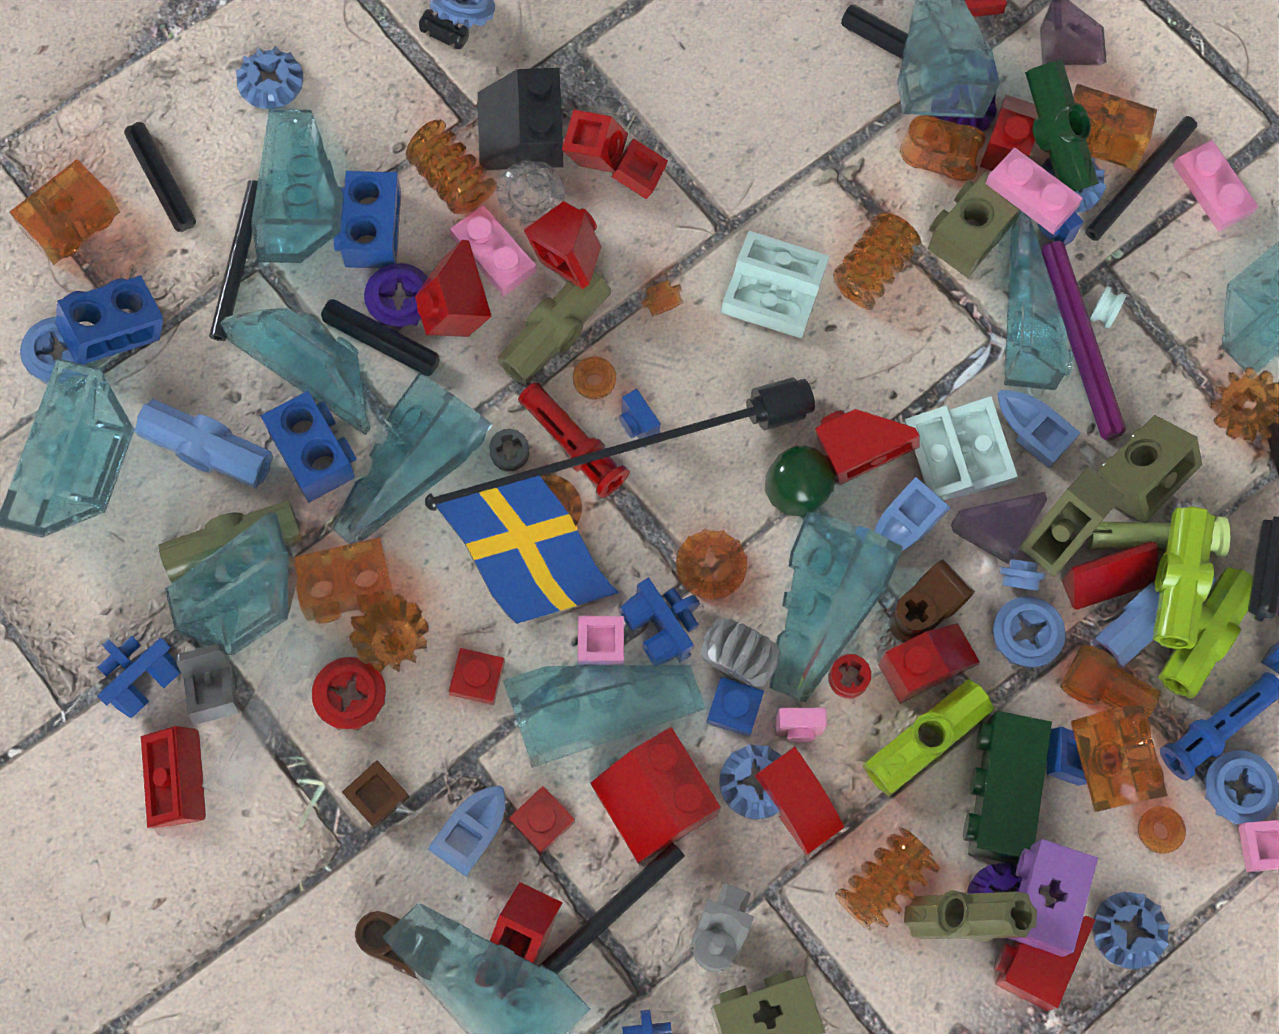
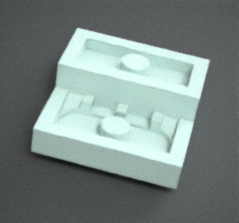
M748 231L720 313L802 339L830 256Z
M991 396L951 410L946 405L905 419L906 424L915 427L920 435V448L916 449L915 453L925 485L942 500L974 494L1019 481Z

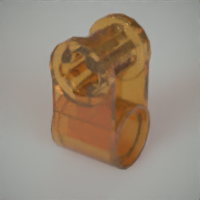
M920 115L911 121L901 143L900 154L902 159L914 168L939 173L953 180H973L978 172L976 164L978 151L984 146L986 136L981 130L973 126L956 124L938 119L932 115ZM916 139H923L927 141L929 145L921 144Z

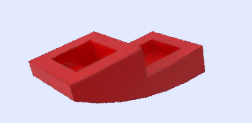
M796 747L790 749L755 775L756 779L782 813L779 816L780 820L805 855L811 853L845 828L823 787Z

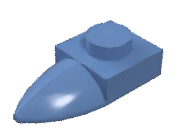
M1000 390L997 393L1004 417L1012 429L1019 435L1016 442L1049 469L1081 433L1047 404L1035 397L1010 390Z
M915 476L879 519L872 536L870 556L873 559L893 556L909 548L917 540L922 541L951 507Z
M500 785L489 787L468 797L457 807L431 842L428 850L467 877L494 839L502 823L505 811L504 788Z

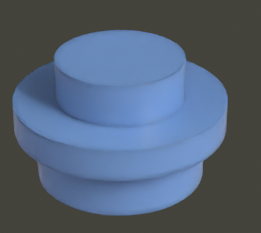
M1015 559L1010 560V567H1000L999 572L1004 574L1002 585L1037 591L1039 590L1040 580H1045L1046 573L1037 572L1038 563Z

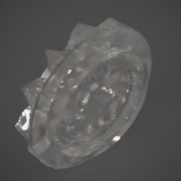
M523 161L514 164L502 174L498 182L497 197L499 207L503 208L509 219L515 218L520 220L526 226L529 222H535L564 201L565 188L563 180L554 168L543 162ZM526 181L534 192L541 191L538 193L536 205L528 197L521 198L524 196Z

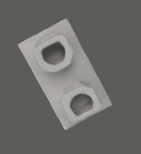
M724 883L717 902L710 899L707 900L690 944L694 946L695 960L705 970L711 972L724 971L731 966L732 962L736 961L754 919V916L745 913L751 893Z

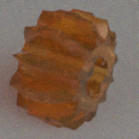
M1252 367L1245 368L1242 379L1234 372H1228V380L1231 384L1227 388L1223 385H1215V391L1222 398L1210 402V408L1215 412H1219L1214 418L1215 425L1219 428H1226V435L1233 440L1242 434L1243 440L1247 443H1253L1257 431L1266 439L1271 438L1272 432L1268 426L1272 422L1279 426V415L1277 414L1279 412V382H1273L1274 376L1267 370L1257 376L1256 371ZM1246 401L1251 403L1257 402L1253 410L1250 408L1243 409Z
M398 592L390 601L386 595L379 593L377 604L373 606L362 601L361 608L364 615L351 616V625L354 631L349 634L350 643L353 648L357 649L356 654L359 660L364 664L371 662L374 669L380 673L389 663L392 669L397 672L400 671L401 661L405 659L416 663L417 656L414 650L427 648V640L424 634L429 631L428 622L424 617H421L422 610L419 605L413 601L407 602L404 595Z

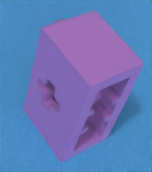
M1040 839L1031 845L1030 850L1024 848L1019 858L1016 876L1022 878L1019 892L1029 894L1032 905L1037 909L1036 927L1028 932L1026 938L1009 939L1062 957L1073 953L1098 857L1044 839ZM1049 886V895L1055 898L1056 902L1046 907V898L1038 894V892Z

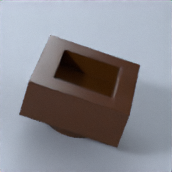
M378 760L342 791L343 795L374 829L410 798L408 793Z

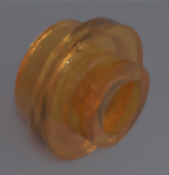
M669 280L658 283L645 291L648 297L641 304L644 309H649L652 317L663 314L683 303L680 293L683 291L680 284L671 286Z
M596 356L585 358L574 369V387L585 398L593 400L604 398L613 391L616 385V371L613 365L604 358ZM595 374L599 375L603 380L600 384L592 385L587 382V378Z
M1157 806L1147 810L1141 816L1138 822V835L1144 846L1152 852L1167 854L1177 850L1183 844L1186 836V827L1182 817L1175 810L1165 806ZM1155 823H1161L1166 827L1167 837L1165 839L1155 835L1153 829Z

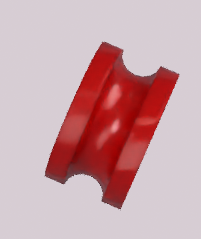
M846 654L840 656L834 662L828 674V682L831 690L836 695L844 699H853L866 691L871 681L872 671L864 658L856 654ZM850 666L856 668L859 671L856 678L861 684L856 687L854 682L849 687L841 683L843 674L839 669L845 667V670L848 671Z

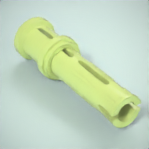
M1217 517L1214 522L1215 526L1210 552H1215L1217 557H1225L1230 548V524L1227 517ZM1101 522L1089 536L1092 539L1088 540L1089 549H1128L1152 541L1156 542L1158 549H1167L1171 523Z

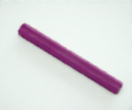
M1061 241L1047 243L1040 252L1100 436L1104 440L1118 438L1126 431V427L1065 245Z

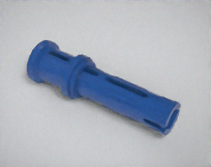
M1265 672L1257 681L1230 700L1228 704L1209 719H1200L1192 722L1188 726L1189 732L1174 744L1166 743L1160 748V755L1165 765L1182 780L1188 781L1195 775V768L1209 757L1216 758L1222 754L1226 740L1279 699V679L1270 672Z

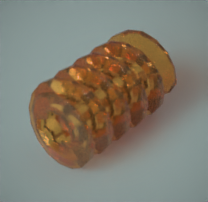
M443 120L430 121L422 126L411 138L405 153L407 161L416 166L418 174L426 178L427 184L436 190L437 196L447 203V207L451 212L463 214L472 211L489 199L497 188V182L493 178L485 179L487 170L484 167L478 166L474 168L476 157L472 154L464 155L466 146L462 142L454 143L456 134L451 130L444 131L446 123Z
M891 213L877 215L873 219L872 226L866 228L862 238L855 242L852 251L844 256L843 263L835 268L833 277L838 289L853 304L862 309L872 310L876 305L874 297H883L886 289L883 284H893L895 281L893 272H902L905 267L903 260H910L914 256V250L911 245L918 246L922 243L919 234L913 226L898 215Z
M902 827L899 828L901 836L890 834L887 837L888 849L879 847L874 851L873 855L876 863L865 861L861 865L864 878L859 875L850 876L848 884L851 891L839 888L835 893L837 900L860 925L868 930H872L870 925L873 922L886 929L890 924L883 913L885 909L899 915L901 914L902 908L896 899L898 895L911 901L914 900L915 895L909 886L911 881L923 887L927 886L928 882L922 873L923 868H927L937 874L941 870L930 850L911 832Z

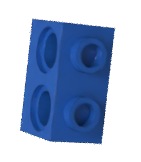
M346 171L345 187H338L337 211L338 213H343L342 226L335 225L334 250L341 251L345 267L382 268L397 263L401 188L397 172ZM367 197L377 198L371 204L360 203L361 200ZM365 235L375 237L372 241L368 243L356 242L360 237Z
M137 276L127 280L123 278L115 279L104 287L87 292L75 291L66 295L63 299L57 300L55 324L76 365L81 366L159 341L164 317L142 276ZM122 309H130L134 313H127L122 311ZM79 322H90L94 325L86 326Z
M309 391L260 415L269 435L308 503L355 478L350 464L357 460L345 437L338 440L335 438L330 429L331 426L336 424L331 412L324 401L316 404ZM298 422H312L311 427L303 433L292 432V428ZM327 456L333 458L332 464L326 469L317 470L312 468L313 463L320 457Z

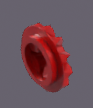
M344 657L330 662L318 673L312 686V703L315 711L322 721L338 730H359L369 722L375 721L385 705L386 685L381 673L373 664L361 658ZM355 676L356 690L367 700H352L350 705L346 707L345 712H343L342 697L337 695L335 691H331V689L337 691L339 689L347 690L350 683H353Z

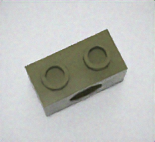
M986 171L975 183L968 180L954 199L957 203L950 212L945 209L942 210L929 228L933 235L928 250L967 278L971 276L1014 225L1021 213L1020 209L985 184L989 175ZM965 219H974L981 226L970 225Z
M1156 415L1143 427L1136 429L1130 436L1129 441L1114 456L1107 458L1097 472L1100 477L1124 495L1115 507L1146 523L1203 465L1198 437Z
M1087 467L1067 488L1019 548L1055 577L1124 495Z

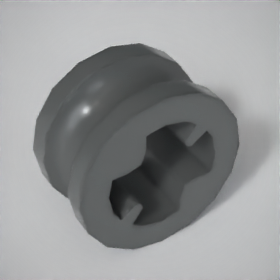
M511 428L503 429L492 437L489 450L491 460L495 466L509 472L516 471L526 464L529 458V446L526 437L521 432ZM512 441L513 446L518 443L522 447L516 451V458L513 460H507L505 454L502 457L497 454V452L503 450V442Z

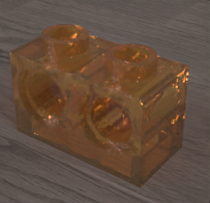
M380 537L290 558L300 609L307 621L314 620L318 624L330 623L342 617L341 613L358 609L361 613H372L384 609L387 606L386 603L396 601L387 558ZM370 570L378 573L377 580L370 586L362 587L355 584L358 575L364 571ZM329 581L333 583L331 592L326 596L314 597L311 595L312 588L318 582Z

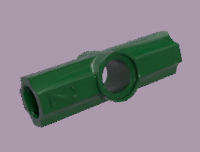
M1063 59L1027 70L1025 74L1038 115L1033 123V135L1040 149L1049 152L1056 178L1074 192L1099 184L1086 141L1091 133L1090 118L1085 108L1079 103H1075Z

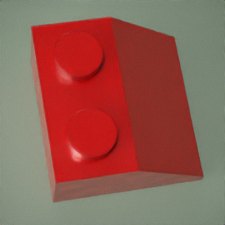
M672 727L629 751L590 782V785L638 864L666 848L672 842H676L718 816L721 806Z

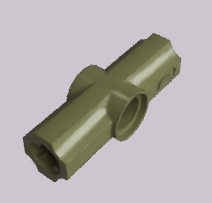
M594 271L590 284L584 289L569 281L553 299L547 297L534 308L526 321V327L498 356V363L512 379L527 385L556 353L562 354L574 344L581 334L586 320L611 295V288L606 284L603 277Z
M289 500L246 515L238 512L219 515L209 520L205 524V529L158 544L162 564L169 580L173 584L216 568L227 571L244 567L252 563L259 553L303 538L292 505Z
M951 890L944 895L915 896L913 902L905 906L904 923L909 927L912 937L918 939H972L988 942L993 938H1026L1028 932L1036 927L1037 909L1032 905L1029 894L1023 892L968 894Z

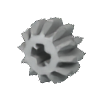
M717 618L713 626L709 627L700 649L704 661L711 664L713 668L720 670L737 681L755 687L765 686L769 677L773 676L778 666L777 661L781 655L778 645L771 641L769 637L762 635L757 630L743 623L726 618Z

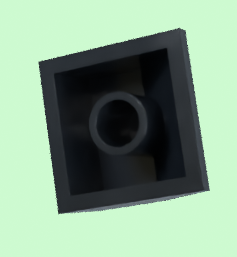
M560 68L516 69L477 92L480 170L564 168Z

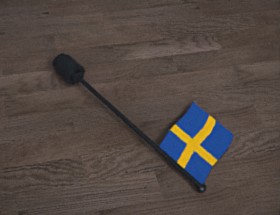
M794 377L753 388L751 398L746 400V409L433 497L432 493H430L425 498V506L431 511L438 509L465 544L491 596L505 614L518 624L619 593L595 565L570 514L540 476L747 417L750 418L753 424H759L763 430L804 420L806 414L812 413L815 410L814 395L806 379L796 380Z

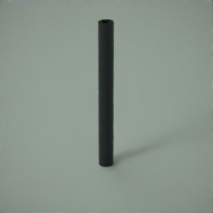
M1185 116L1086 228L1085 233L1090 239L1098 241L1194 132L1198 125L1192 117Z
M249 180L247 183L209 337L216 341H226L261 203L264 184L256 180Z
M673 842L532 971L543 986L547 985L685 857L683 852Z

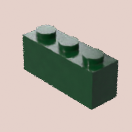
M996 711L987 720V723L981 722L976 742V748L983 750L981 767L974 768L970 782V795L976 796L974 814L967 813L963 828V840L969 841L967 855L1018 865L1024 848L1030 850L1031 845L1035 843L1051 733V721Z

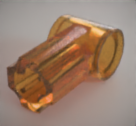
M1082 645L1060 684L1061 689L1072 698L1088 705L1094 706L1098 704L1139 728L1145 724L1153 713L1161 691L1118 668V662L1110 654L1091 645Z

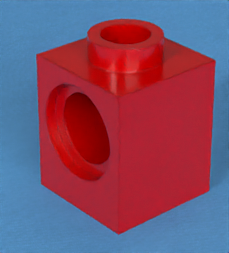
M573 109L562 151L580 167L613 173L623 154L628 133L612 116Z

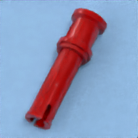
M539 382L530 384L520 394L518 402L571 456L570 458L605 448V444L600 439L589 438L542 388ZM611 457L572 467L576 472L582 471L597 487L596 494L600 498H605L615 492L630 474V470L626 466H619Z

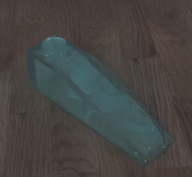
M914 0L909 33L903 50L904 56L897 78L903 114L983 118L999 87L1000 81L993 52L964 0Z
M269 109L251 223L257 261L264 263H302L341 232L344 198L341 188L337 185L334 177L332 164L325 153L323 140L312 111Z
M1020 211L1011 229L1004 385L1056 390L1063 377L1069 376L1071 373L1073 352L1072 350H1066L1067 332L1031 218Z
M418 373L394 406L387 419L393 425L384 444L375 443L369 454V457L373 459L367 477L360 478L355 482L332 527L337 534L353 547L360 544L465 462L471 453L482 445L487 431L492 426L491 422L455 395L421 373Z
M807 511L790 553L788 567L794 569L791 591L784 592L782 606L787 608L788 612L785 630L777 636L776 644L780 649L781 655L777 661L778 666L770 679L769 688L805 703L887 589L903 546L871 529Z
M654 665L544 666L503 680L531 768L705 710L706 708L690 665H658L656 667Z
M417 903L382 936L383 940L466 1034H570L591 1009L555 972L527 961L501 944L498 946L471 932L468 927L421 903Z

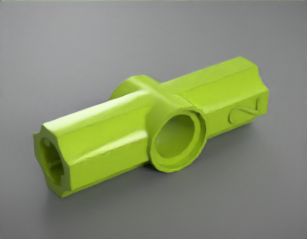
M1193 506L1188 508L1177 507L1172 513L1167 551L1160 560L1155 578V590L1160 595L1152 640L1157 641L1164 647L1192 649L1197 642L1202 603L1208 597L1214 577V565L1209 562V556L1213 540L1215 516L1211 515L1206 509Z
M1228 566L1219 576V579L1210 590L1207 599L1202 603L1196 645L1192 649H1175L1157 677L1162 681L1165 688L1176 695L1185 696L1189 699L1195 697L1201 690L1215 663L1219 662L1227 654L1241 632L1239 624L1248 611L1253 575L1243 569H1234Z
M967 679L927 713L919 716L910 727L863 764L869 779L888 797L891 796L995 710L989 695L980 685L974 683L971 679ZM926 727L933 729L939 737V746L928 747L924 745L919 739V729Z

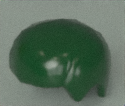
M796 445L779 454L769 467L765 479V492L771 504L784 514L800 517L809 516L829 499L834 491L836 473L829 459L816 448L805 445L799 447Z

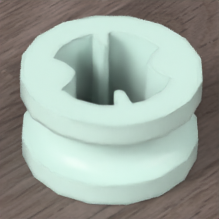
M1107 285L1089 319L1091 322L1101 320L1104 323V328L1109 330L1126 298V294L1121 292V294L1115 295L1112 293V287Z

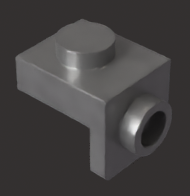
M221 644L197 648L176 656L177 666L184 679L188 716L193 725L239 713L233 670Z

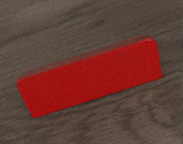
M1150 541L1073 566L1062 580L1072 607L1078 610L1145 588L1151 582L1155 583L1158 546L1156 542Z
M173 726L141 736L147 828H159L205 820L206 810L198 730Z

